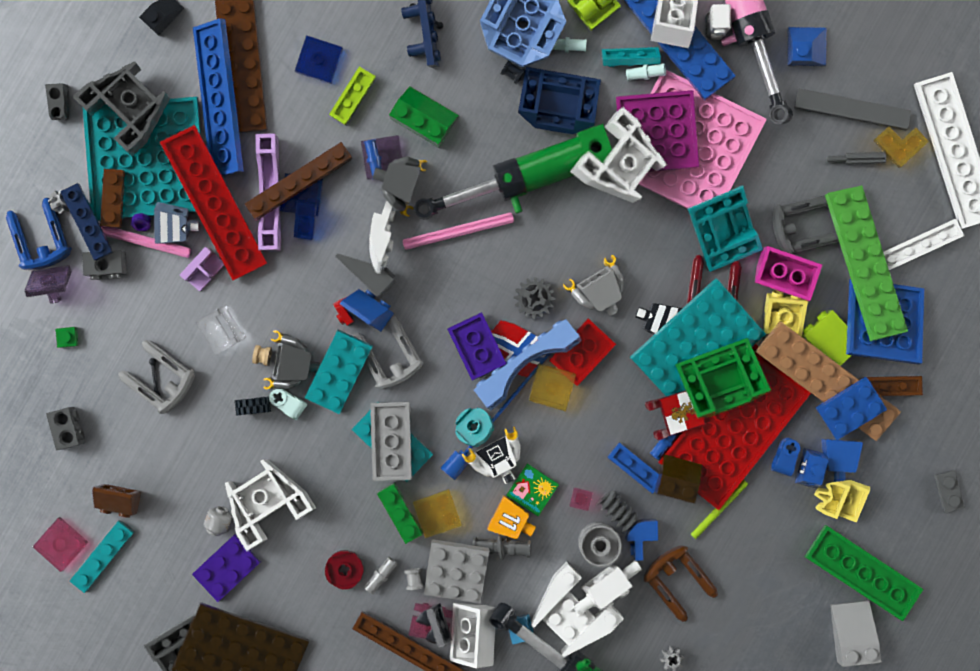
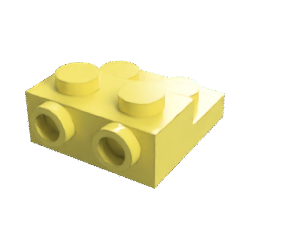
M777 290L767 293L763 331L769 335L778 322L781 321L802 337L808 301L792 295H784L783 292Z

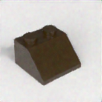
M664 454L654 492L695 504L700 486L702 464Z

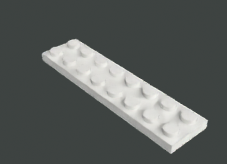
M953 72L915 83L914 88L960 228L963 229L979 224L980 157Z

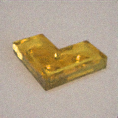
M890 126L873 140L898 168L902 167L929 142L917 128H914L901 140Z

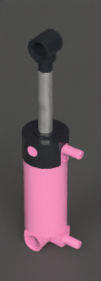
M725 0L726 4L731 5V27L734 35L722 39V46H727L734 42H737L739 47L753 45L772 104L769 106V118L776 124L790 122L793 111L787 106L786 100H782L763 41L775 34L764 0ZM780 109L785 112V116L781 120L777 116Z

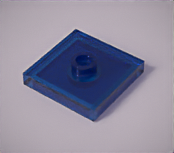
M306 35L294 70L295 73L332 84L343 47Z

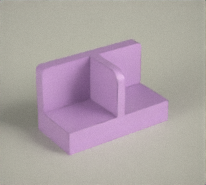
M205 247L183 270L180 276L185 281L191 283L198 291H202L224 267V263L213 251Z

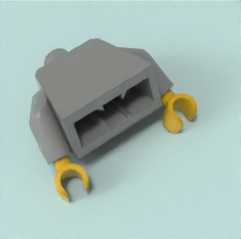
M611 255L612 263H608L606 258H604V265L606 267L577 284L578 288H575V283L572 279H569L573 283L571 288H567L563 284L565 290L571 291V295L580 305L590 310L597 309L598 312L606 310L609 316L618 312L615 303L622 299L621 292L624 285V277L618 265H615L616 258L614 255Z

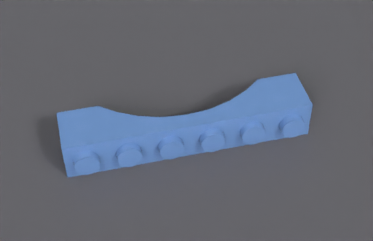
M566 319L560 320L553 325V329L548 333H542L534 344L525 346L521 354L512 356L504 367L495 369L491 373V377L478 382L474 391L491 411L506 399L513 379L528 363L546 354L568 352L582 340Z

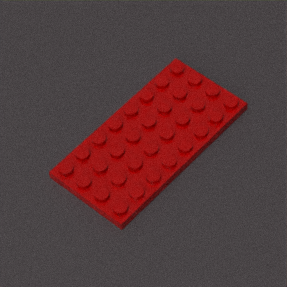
M757 344L752 346V349L771 391L745 405L715 416L704 417L706 425L681 432L672 443V446L664 453L702 464L698 495L717 510L721 509L811 394V392L756 352L759 347ZM664 454L660 458V461H658L660 465L662 464Z

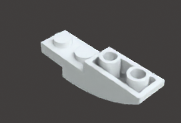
M388 201L385 203L382 214L374 213L370 230V257L376 273L379 274L382 267L387 266L389 258L387 252L391 253L394 241H391L392 233L390 232L391 225L389 223L394 221L396 211L393 210Z

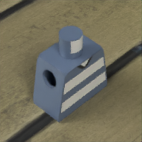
M157 202L154 209L155 244L186 241L189 231L199 232L200 220L189 219V210L187 208Z

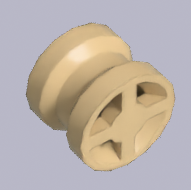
M256 345L252 363H263V365L269 366L272 348H262L260 345Z

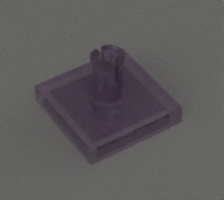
M70 265L32 271L24 290L26 297L47 294L50 304H53L54 301L55 303L60 302L59 292L66 291L72 272Z

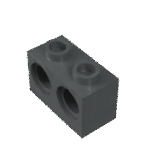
M74 407L46 413L56 451L84 444L85 434L79 426L80 416ZM63 414H66L68 417L66 424L61 420ZM68 432H70L73 435V440L71 442L67 441L66 435Z

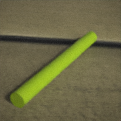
M743 479L721 509L717 510L715 508L690 535L697 539L749 484Z

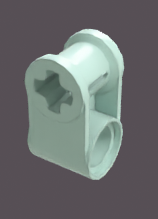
M275 389L269 396V400L274 406L294 420H298L308 405L285 389ZM282 393L283 401L277 402L275 394Z

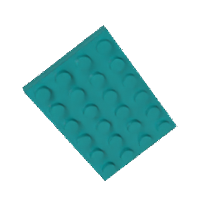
M715 278L633 353L630 358L665 396L685 391L675 364L748 338L751 346H754L766 333L722 283Z

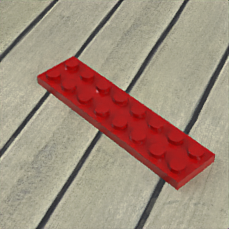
M193 125L161 141L160 144L232 281L267 264L262 252L258 250V244L196 126Z

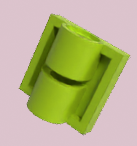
M567 0V3L590 31L621 7L617 0Z

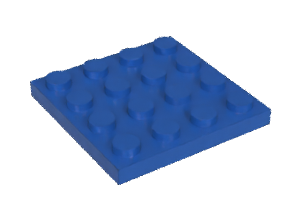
M850 279L846 355L917 365L922 364L924 288L893 284L908 332L870 341Z

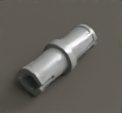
M388 557L384 564L375 570L371 580L364 586L365 589L374 595L380 585L388 580L390 573L397 567V562Z

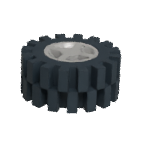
M269 397L234 400L236 416L271 412Z

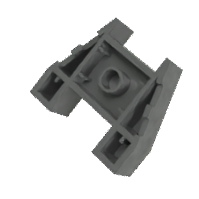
M135 61L123 66L122 69L112 74L104 75L103 78L95 82L87 83L73 96L91 116L107 104L127 124L114 139L132 157L147 143L170 100L165 91L158 97H155L135 77L141 71V68Z

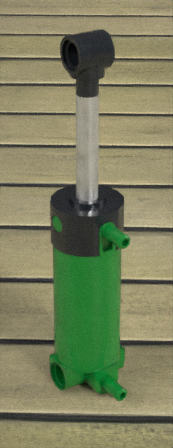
M499 603L489 618V622L495 628L506 631L508 629L558 666L557 671H603L579 650L569 654L566 658L518 622L514 609L508 604Z

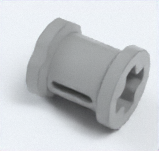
M421 568L404 570V573L407 574V590L424 588L420 578Z

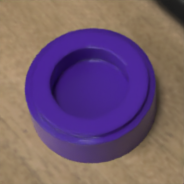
M143 213L135 214L132 216L131 226L137 231H147L151 227V218Z

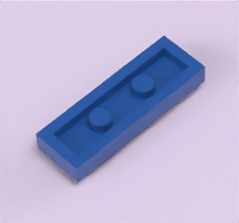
M619 442L607 457L653 494L659 474Z

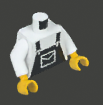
M513 426L514 431L512 433H508L507 429H505L506 435L475 452L469 448L470 455L465 456L462 454V457L474 470L486 477L492 476L494 478L501 475L505 484L513 481L515 477L510 469L517 466L516 462L520 459L521 448L516 428Z

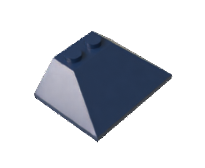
M526 67L518 113L537 129L572 135L595 125L601 79Z

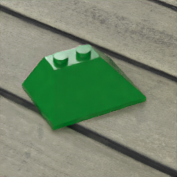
M748 338L675 364L697 418L715 416L750 403L771 391Z

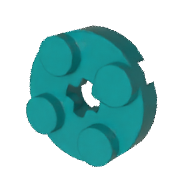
M481 408L464 410L457 417L455 423L457 438L464 444L472 447H479L485 443L495 428L491 416ZM478 423V428L470 431L472 429L471 424L476 425Z

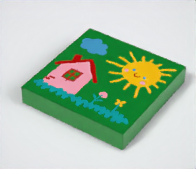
M527 463L506 496L536 516H539L559 484Z

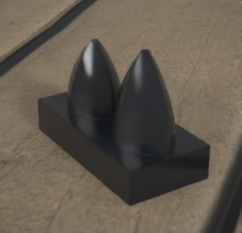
M441 603L431 606L418 616L416 622L425 626H431L432 628L426 635L425 639L427 641L437 644L438 648L452 641Z

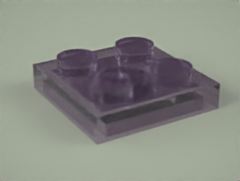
M399 135L376 139L378 153L382 157V160H380L382 170L387 171L389 163H392L395 159L402 158ZM361 141L366 177L369 180L372 179L370 165L366 160L368 156L364 141Z

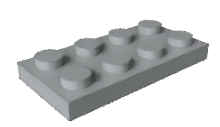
M410 402L370 403L372 481L411 480Z

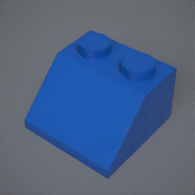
M358 289L339 303L380 332L394 314L389 310L391 307L383 300L380 302L376 301V295L368 290L363 292Z

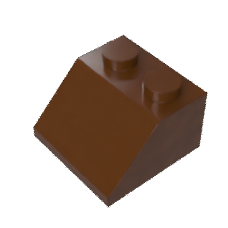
M109 484L93 487L94 508L100 509L101 513L111 514L116 512L119 513L118 516L130 518L131 515L137 514L141 491Z

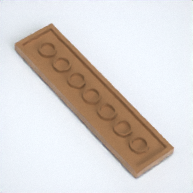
M781 321L778 322L756 350L759 355L823 402L859 381L858 378ZM879 394L878 396L887 410L858 427L875 441L881 437L901 413L898 408Z

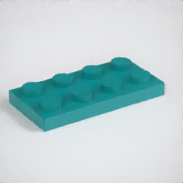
M338 329L305 399L340 414L373 345Z
M370 409L351 430L372 449ZM411 433V469L413 477L430 459L433 453Z

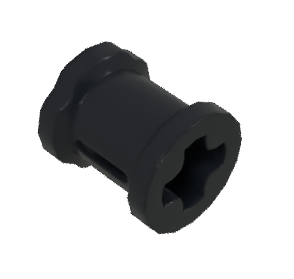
M508 60L500 74L508 76L517 84L522 78L525 69L518 68Z

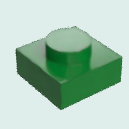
M77 327L55 329L57 348L79 346Z

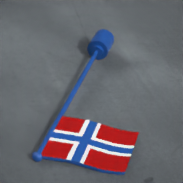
M501 320L491 331L506 364L512 356L521 354L525 346L534 344L538 336L516 324ZM551 354L534 359L518 372L517 375L526 377V379L492 418L493 423ZM468 446L464 452L462 450L459 452L455 450L442 465L441 469L456 480L469 464L464 460L462 454L468 456V449H472V446Z

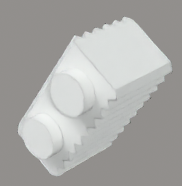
M730 4L712 5L705 16L707 18V37H711L712 40H720L726 36L731 28Z

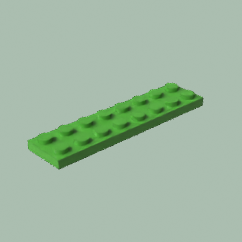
M863 186L827 193L825 198L870 341L908 332Z

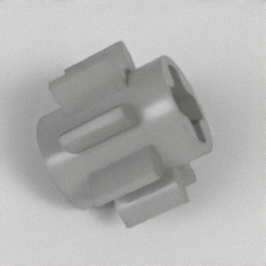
M55 190L51 194L52 198L48 200L50 207L55 212H59V214H62L64 211L68 213L69 209L61 192Z
M669 646V650H662L664 657L660 658V661L666 662L664 665L665 669L670 667L675 671L676 667H683L680 662L685 658L683 655H678L680 653L679 648L674 651ZM671 656V657H675L676 660H675V661H672V660L669 661L668 658Z

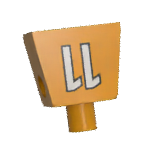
M504 495L487 530L517 539L521 532L531 537L536 526L526 522L529 517L527 511Z

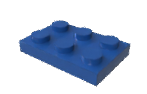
M867 377L862 378L815 407L836 440H839L887 410Z

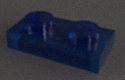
M297 200L294 225L295 238L313 240L316 202Z

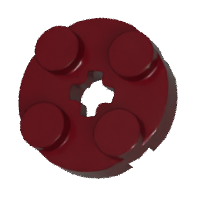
M349 550L335 552L328 559L325 566L326 579L331 585L341 590L356 586L364 573V565L361 558L355 552ZM342 565L349 567L350 570L347 571V575L339 571Z

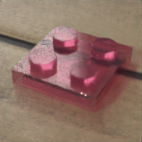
M59 517L32 547L56 569L63 572L89 542Z

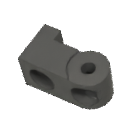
M63 83L45 84L48 112L51 120L68 119V85Z

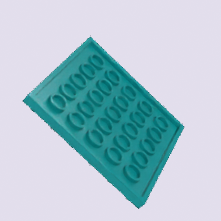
M197 96L170 99L147 143L133 157L114 139L127 124L107 104L102 106L93 116L83 108L90 206L98 221L101 219L104 169L125 171L122 219L132 218L133 215L138 213L154 216L157 202L187 208L189 213L196 212L160 142L193 125L196 126L201 135L199 100Z

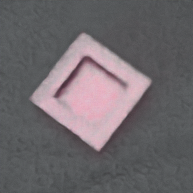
M574 487L569 506L588 511L593 492Z

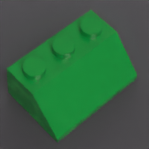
M410 86L399 97L389 114L391 120L440 148L459 116Z

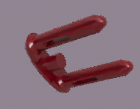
M696 255L692 262L687 304L692 300L694 281H696L695 297L700 293L704 266L701 255ZM739 261L733 262L730 266L727 287L730 294L732 293V287H734L733 297L736 301L738 300L742 270Z

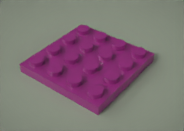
M693 90L616 97L617 111L623 107L639 121L641 129L650 138L653 148L657 153L659 152L666 163L665 167L658 171L699 168ZM652 167L648 170V172L655 171Z

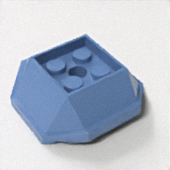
M490 0L480 19L488 50L520 67H525L548 58L566 24L559 0ZM521 21H524L528 24V26L524 29H521L518 27L517 24Z

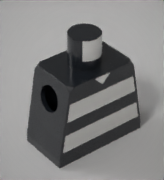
M652 303L649 310L639 307L635 318L644 320L643 329L654 335L682 308Z

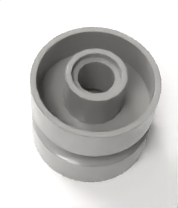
M603 522L590 523L583 528L579 535V549L584 559L591 565L605 567L614 563L619 557L621 540L615 530L608 524Z

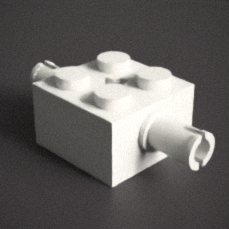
M634 560L623 570L611 564L581 586L586 597L573 606L576 613L581 616L593 606L600 610L603 608L606 610L614 604L613 600L626 596L632 587L629 579L642 571L639 564Z

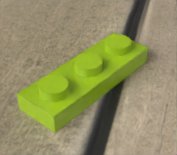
M359 66L329 113V116L346 126L373 84L376 76Z

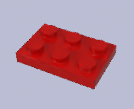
M589 318L576 330L582 341L568 352H556L549 359L576 386L585 379L616 345Z

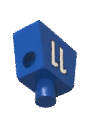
M804 448L795 483L812 488L822 486L828 465L826 455L822 452Z

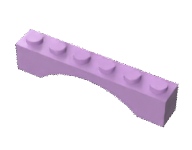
M256 134V157L260 193L280 181L279 139L276 134ZM280 206L259 219L258 250L262 252L281 251Z

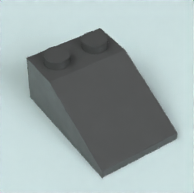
M342 254L335 256L380 299L396 283L393 280L395 275L387 267L382 269L379 274L376 273L371 263Z

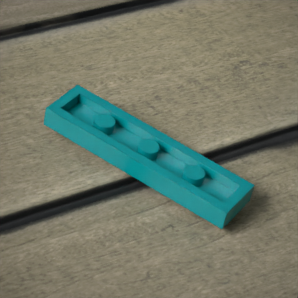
M120 520L117 521L69 582L83 593H86L134 534V531Z

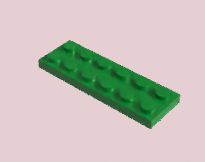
M824 525L804 556L901 621H904L924 590L827 525Z

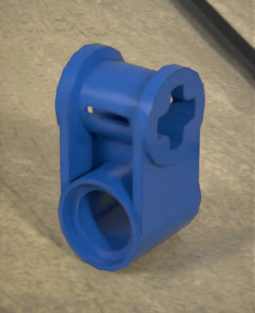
M783 438L772 461L771 470L792 476L800 452V444L791 438ZM787 445H792L793 448H792V449H787L786 446H787Z

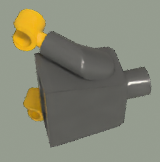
M411 157L395 159L392 163H389L387 171L375 168L372 177L383 182L381 191H383L384 198L392 207L407 217H410L407 214V209H414L413 206L407 204L410 203L419 172L426 171V169H422L421 164L427 163L426 160H418Z
M277 330L273 331L279 334L278 339L274 340L271 338L273 342L278 343L272 378L264 379L270 381V386H264V389H271L273 387L276 389H290L301 384L302 380H307L308 372L317 373L320 363L310 361L311 353L307 352V347L298 338L286 334L283 335Z

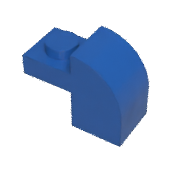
M656 519L638 520L627 530L625 539L633 541V544H630V556H633L635 561L643 560V541H658V521Z

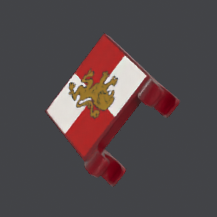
M686 390L645 402L647 410L652 411L660 407L666 428L653 432L657 440L706 425L704 418H697Z

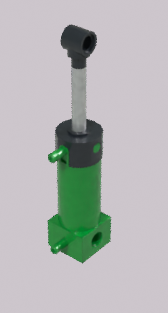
M601 124L578 132L575 138L494 164L495 179L433 200V197L420 199L415 203V213L420 219L427 220L433 215L438 214V210L498 189L502 193L504 201L511 200L515 213H521L523 210L518 197L527 195L528 192L574 177L575 175L570 171L586 153L590 152L601 163L604 162L612 151L604 125ZM591 147L598 148L599 152H593ZM421 205H428L430 207L429 212L426 214L420 213L419 208Z

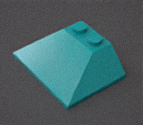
M743 186L687 208L709 272L763 250L759 235L752 225L746 205L748 200Z

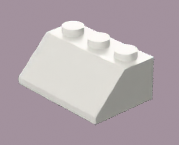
M453 603L450 661L473 668L493 666L495 627L489 622V618L496 607L483 604Z

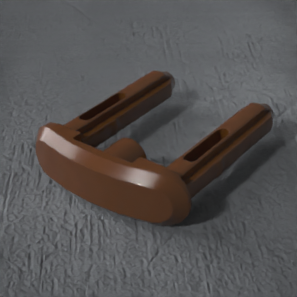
M680 545L668 550L650 565L644 574V582H648L678 620L686 622L688 620L687 612L658 577L662 569L667 576L672 575L677 570L672 561L679 559L708 596L716 598L718 592L715 585L688 553V547ZM688 561H690L698 570V572L700 573L699 576H697L695 572L691 569V567L688 565ZM658 585H661V587L669 595V600H667L664 597V595L660 592V590L657 588Z

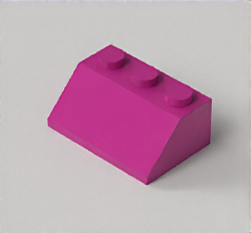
M766 246L761 252L756 267L755 283L810 302L822 264Z

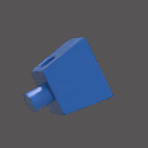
M821 439L822 453L828 458L826 470L834 471V482L846 481V472L856 473L863 442Z

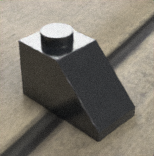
M158 0L152 3L139 18L159 36L183 11L184 7L176 0Z

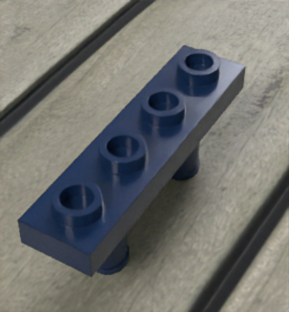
M418 0L417 5L401 8L404 19L420 16L423 43L408 45V56L425 54L427 66L431 68L440 67L441 54L436 46L438 34L434 31L433 25L435 23V15L431 11L430 5L433 3V0Z
M76 183L60 191L93 259L98 261L114 253L80 184Z

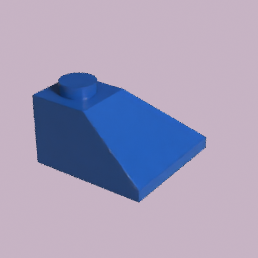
M788 27V66H826L827 28Z

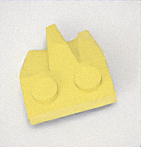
M852 480L826 483L827 488H818L815 491L814 495L823 501L817 504L815 507L817 510L835 519H838V516L857 522L870 492V487Z

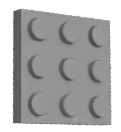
M432 539L424 595L481 603L489 548Z

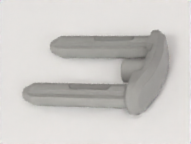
M394 315L387 324L410 366L404 370L400 362L392 365L390 369L394 376L387 378L371 350L368 356L371 357L378 374L375 373L368 357L365 363L376 381L375 387L378 389L390 388L405 382L424 365V359L421 360L398 318ZM360 333L354 334V337L367 343L363 335ZM402 337H404L407 345L409 346L412 352V355H409V353L407 352L403 342L401 341Z
M145 340L142 342L144 350L182 379L179 382L180 384L176 385L170 381L165 386L164 390L171 395L165 401L131 373L120 371L119 377L123 383L156 407L159 414H165L178 405L189 391L195 377L194 370H188L155 343ZM164 358L168 359L170 362L178 367V370L174 368L172 365H170L167 361H165ZM141 388L145 390L147 393H149L152 397H154L155 400H153L147 394H145L141 390Z

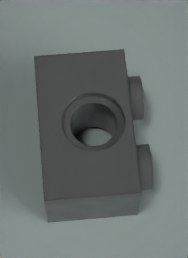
M113 250L114 253L98 261L93 259L90 252H82L83 275L90 277V280H100L102 276H109V279L121 278V275L127 274L126 252ZM106 260L108 262V268L106 270H102L101 264L103 261Z

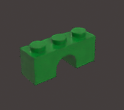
M395 482L377 493L405 544L423 534L422 528L408 509L404 497Z

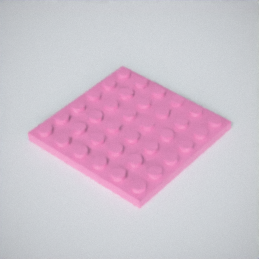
M666 70V76H659L650 94L693 90L699 168L647 172L638 185L687 209L731 190L767 119L715 93L704 101L688 80Z

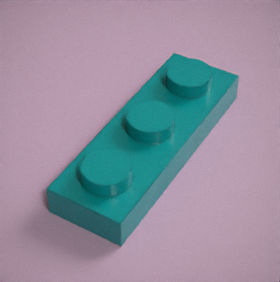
M659 47L602 49L601 54L603 66L609 67L646 64L651 66L661 62Z

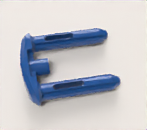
M50 198L43 199L42 207L57 249L51 254L48 246H42L36 249L39 258L33 260L18 216L11 210L6 214V221L20 260L18 266L23 270H37L50 267L67 258L72 251V248L67 245L57 212L50 207L48 202Z

